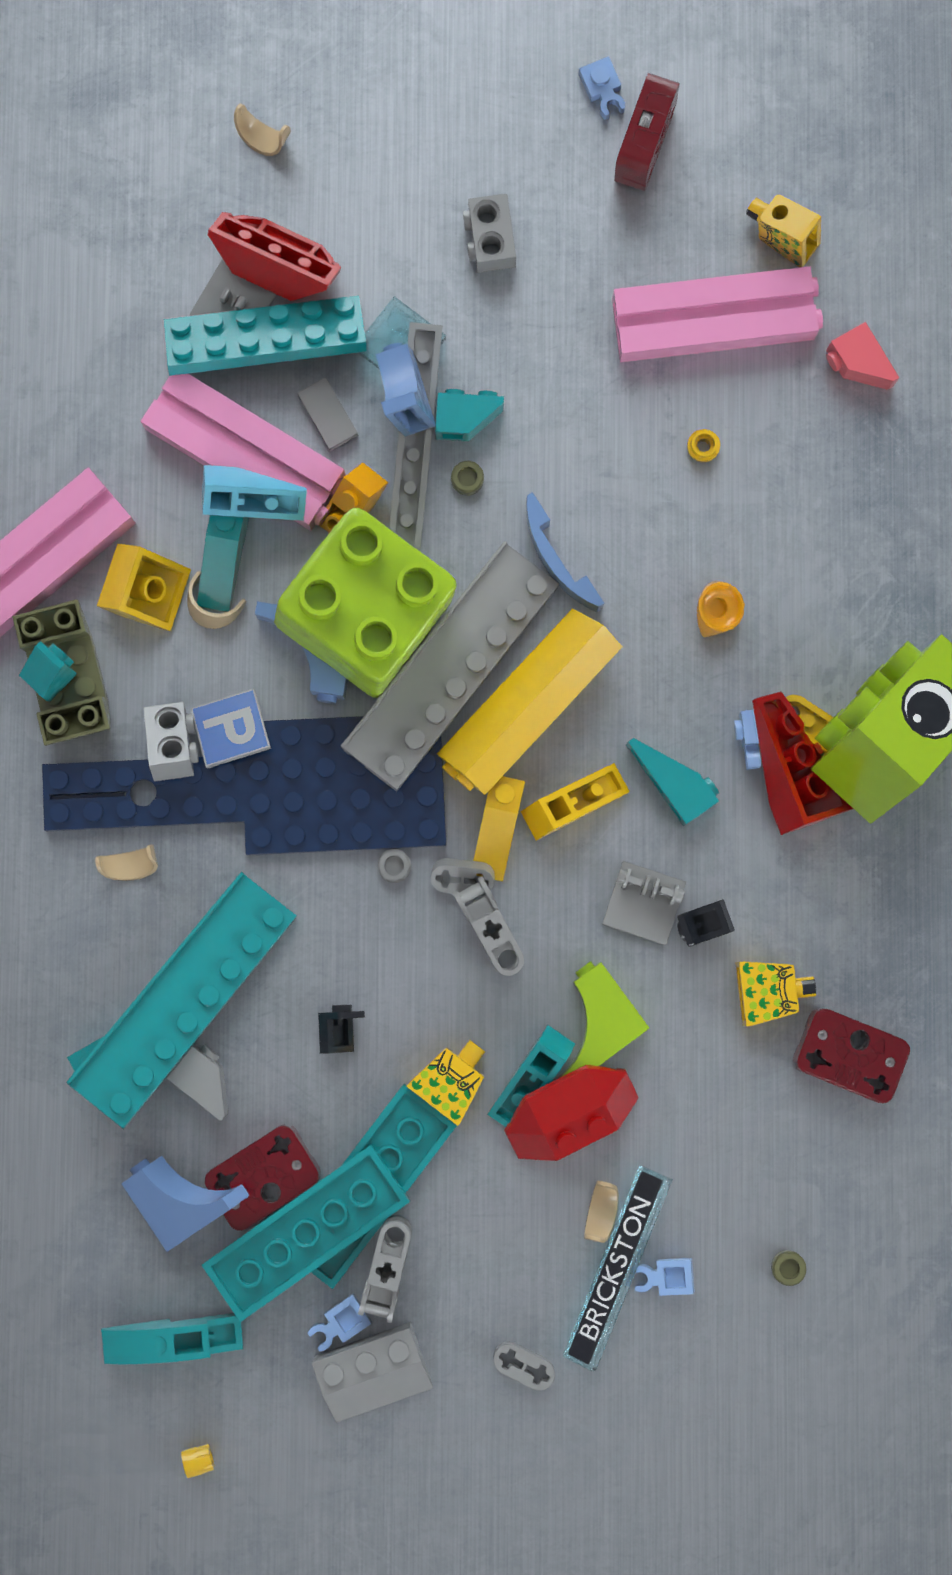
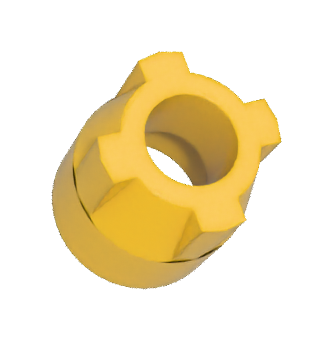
M209 1444L181 1451L182 1463L187 1478L214 1470L215 1464Z

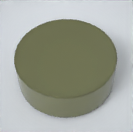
M473 461L458 463L451 473L453 488L462 495L468 496L477 493L484 483L482 468Z
M784 1250L773 1258L771 1271L779 1283L786 1286H794L804 1279L806 1263L798 1253Z

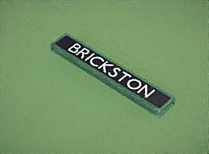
M639 1166L563 1357L590 1371L597 1370L673 1179L647 1167Z

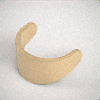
M241 103L235 109L234 123L242 140L259 154L265 156L277 155L291 133L290 127L284 125L280 131L275 130L256 119L247 110L245 105Z
M198 571L190 581L188 588L187 608L189 614L196 623L205 628L218 629L229 625L241 613L246 600L242 599L234 609L222 614L203 610L194 600L192 593L200 580L201 572Z
M153 844L131 852L96 856L95 858L98 872L104 877L113 880L130 881L152 875L158 868Z
M603 1181L596 1182L588 1210L584 1239L605 1243L609 1239L615 1225L619 1205V1193L616 1185Z

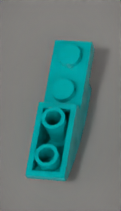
M234 1313L173 1322L170 1319L101 1328L104 1364L127 1365L189 1361L211 1358L210 1354L243 1349L241 1322Z

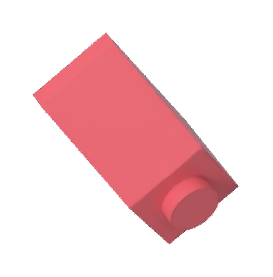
M866 322L832 340L826 350L828 353L826 358L830 367L835 372L839 371L844 379L886 390L892 388L899 379L898 374Z

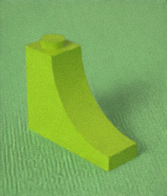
M590 961L575 972L578 979L573 981V984L577 988L584 1005L586 1019L585 1034L576 1058L559 1078L584 1065L600 1066L649 1029L647 1023L602 962L594 966L592 961Z

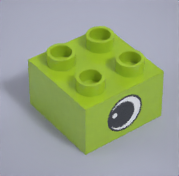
M942 634L922 652L907 640L885 664H882L855 693L857 696L846 708L841 709L814 738L827 751L811 770L870 824L921 787L952 751V643Z

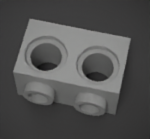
M499 194L468 199V210L463 211L465 231L471 230L473 242L467 243L469 262H476L477 273L516 268V251L508 195ZM484 213H489L495 219L490 223H483L478 217ZM492 244L496 245L500 250L494 255H488L482 249Z
M184 702L143 707L148 761L154 782L194 776L193 763L199 762L196 742L191 743L190 734L196 733L193 713H186ZM168 725H176L171 729H165ZM179 753L177 757L167 758L171 754Z

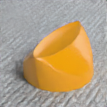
M713 581L705 586L701 592L697 604V622L703 637H711L734 629L740 623L744 615L745 604L742 595L736 587L726 582Z

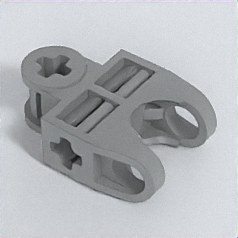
M481 876L478 878V883L459 893L457 890L452 893L467 921L471 923L493 966L499 973L511 976L522 969L524 956L501 912L497 908V902ZM483 893L486 894L485 896L465 906L464 903L474 899L475 897ZM490 924L496 927V931L493 934L487 932V926ZM505 950H512L516 954V962L509 968L501 967L498 963L499 955Z
M391 1216L382 1226L358 1315L363 1316L364 1313L387 1318L386 1322L392 1323L400 1291L398 1288L412 1235V1226L405 1217ZM392 1227H398L404 1232L405 1238L401 1241H393L388 1237L387 1230ZM386 1263L391 1264V1271L389 1273L384 1272V1264Z

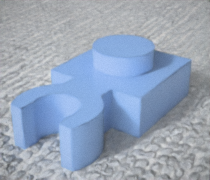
M609 56L579 68L578 74L590 101L593 102L598 99L601 101L600 114L604 120L609 119L607 106L612 104L618 107L620 114L624 113V99L620 95L615 94V92L621 90V83Z
M754 709L741 711L739 720H734L736 740H742L746 770L759 769L761 767V758Z
M692 1258L658 1259L656 1261L657 1269L654 1270L646 1264H640L633 1268L634 1273L642 1272L648 1278L646 1284H637L635 1286V1291L646 1292L653 1286H658L659 1296L695 1293Z
M354 1293L324 1313L329 1321L328 1323H317L309 1329V1336L314 1335L316 1332H323L326 1336V1341L318 1346L319 1352L328 1349L336 1335L344 1343L372 1324L367 1313H364L363 1316L358 1315L360 1302Z

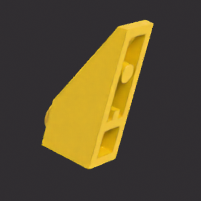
M615 763L538 799L520 812L537 841L628 794L630 791Z
M502 776L488 791L473 861L484 862L490 865L494 870L495 880L501 882L504 879L525 784L523 780ZM479 873L476 876L483 877V874Z

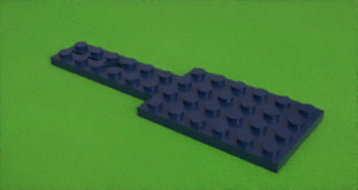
M364 716L264 721L271 749L211 768H206L204 758L198 757L199 762L193 763L194 776L154 782L148 759L42 764L44 831L244 822L246 855L446 846L443 760L437 755L442 748V736H440L397 792L341 748L342 743ZM141 780L152 782L156 788V797L147 806H139L131 798L132 787ZM109 792H126V796H125V793H109ZM87 793H105V794H87ZM66 794H83V795H66Z

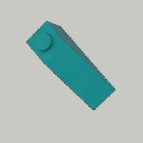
M210 515L205 537L197 604L201 608L229 612L231 610L249 517Z
M635 738L627 742V748L683 826L719 802L716 797L719 791L709 777L703 779L700 773Z
M547 1025L487 1115L506 1127L511 1122L514 1112L525 1095L554 1080L570 1056L575 1043Z

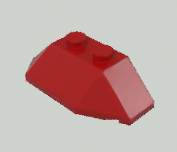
M222 212L208 229L207 235L232 274L290 301L326 291L341 270V266L334 261L323 245L265 218L248 215L233 216L231 213Z
M584 1065L525 1095L514 1112L511 1122L507 1124L504 1131L518 1159L558 1161L619 1130L639 1097L625 1069Z

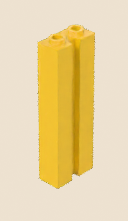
M572 608L440 749L437 755L445 762L442 768L454 780H458L467 790L471 791L475 787L482 794L486 795L623 646L603 624Z

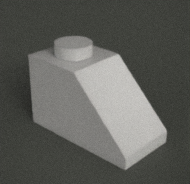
M197 1045L192 1046L167 1079L221 1121L228 1115L223 1066L217 1062L220 1056L206 1045H203L202 1048Z

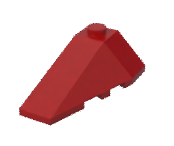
M782 691L752 700L768 801L780 834L784 835L854 809L811 770L822 757L821 754L824 751L818 743L813 744L804 731V722Z

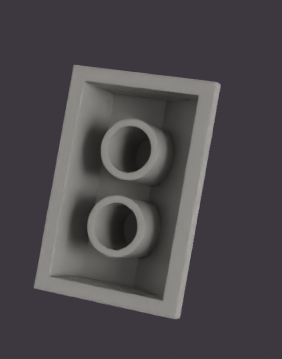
M411 1322L314 1356L312 1361L321 1393L336 1423L433 1388Z

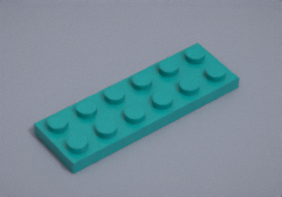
M359 295L164 319L169 376L367 351Z
M404 1083L344 1163L372 1144L406 1193L457 1125L406 1087L407 1085ZM384 1221L311 1273L333 1289Z
M371 1144L208 1259L201 1266L237 1319L242 1322L407 1205L410 1199Z

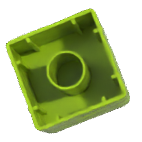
M352 508L333 527L332 531L299 571L296 578L292 580L278 600L274 623L283 633L327 663L363 692L373 698H378L449 607L457 583L447 570L406 542L368 512L360 508Z

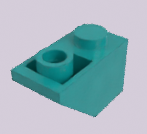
M446 389L445 393L438 392L436 440L470 441L503 412L504 396H498L497 392L487 390L479 391L478 395L465 394V391L461 389Z
M40 641L34 647L19 676L43 699L50 703L77 673L70 667L74 661L54 643L48 647Z

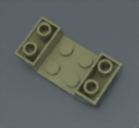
M76 599L12 616L20 649L26 652L27 660L34 647L40 641L48 647L54 643L74 661L70 667L77 673L50 703L36 692L40 712H37L36 715L44 745L47 746L111 729L108 697L93 638L79 600Z

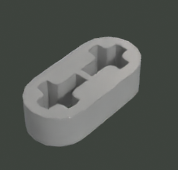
M443 858L433 865L430 878L433 887L438 891L452 893L457 890L459 893L476 884V874L480 873L483 874V879L491 891L494 885L495 873L492 867L484 862ZM443 870H449V881L443 880Z
M510 1341L501 1343L495 1349L493 1355L494 1365L503 1375L538 1391L549 1388L554 1382V1367L547 1358ZM509 1350L515 1351L514 1357L522 1362V1366L510 1363L508 1367L503 1366V1358L500 1357V1354H507ZM527 1365L534 1369L544 1365L545 1373L549 1375L548 1378H540L538 1382L534 1381V1374L526 1369Z

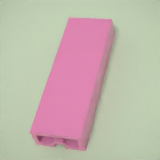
M811 266L614 289L612 304L620 362L814 340L819 329L823 328L822 310L816 309L813 297H818L819 295L817 277H812Z
M190 374L169 376L162 387V393L157 400L154 399L140 421L145 430L202 465L238 467L307 488L304 521H293L310 531L313 530L315 525L321 526L327 516L322 520L327 512L329 514V509L326 507L343 477L346 476L345 470Z
M89 467L0 540V637L14 626L12 616L34 610L136 524Z

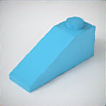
M204 465L202 483V510L204 515L304 521L307 488L238 467Z

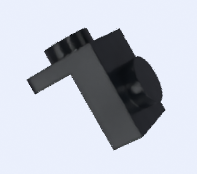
M724 899L677 915L679 935L683 941H686L688 947L735 931Z
M332 1005V1012L318 1013L320 1054L354 1052L353 1018H365V1011H352V1005Z

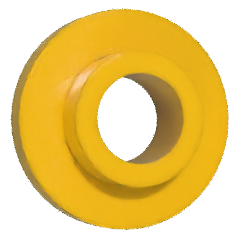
M697 430L688 439V453L698 462H709L718 455L720 440L711 430ZM699 442H706L709 445V450L705 452L700 451L697 444Z

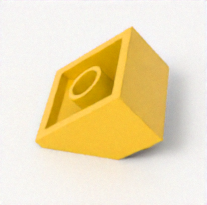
M117 544L97 607L127 619L171 631L191 569L140 546Z

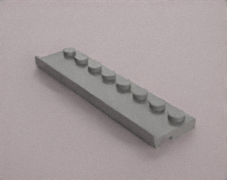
M504 541L342 743L341 748L344 752L362 763L366 769L397 792L559 587V583Z

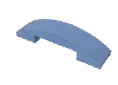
M534 493L528 494L526 515L529 533L534 548L545 569L574 600L595 612L602 610L604 602L588 577L584 576L575 582L542 531L550 526V518Z

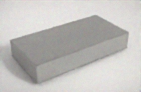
M326 377L297 393L329 451L359 436Z

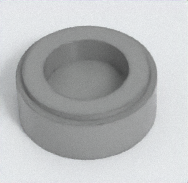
M390 849L380 856L377 864L378 872L386 881L398 883L406 879L410 874L411 861L403 851Z

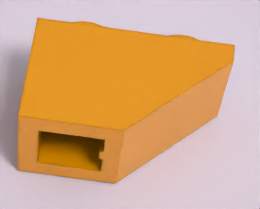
M362 462L343 477L326 507L329 509V514L321 527L330 533L343 515L352 508H360L369 513L376 505L389 482Z

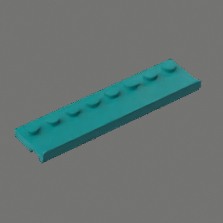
M240 872L66 1083L124 1130L289 928L297 915L258 886L243 872Z

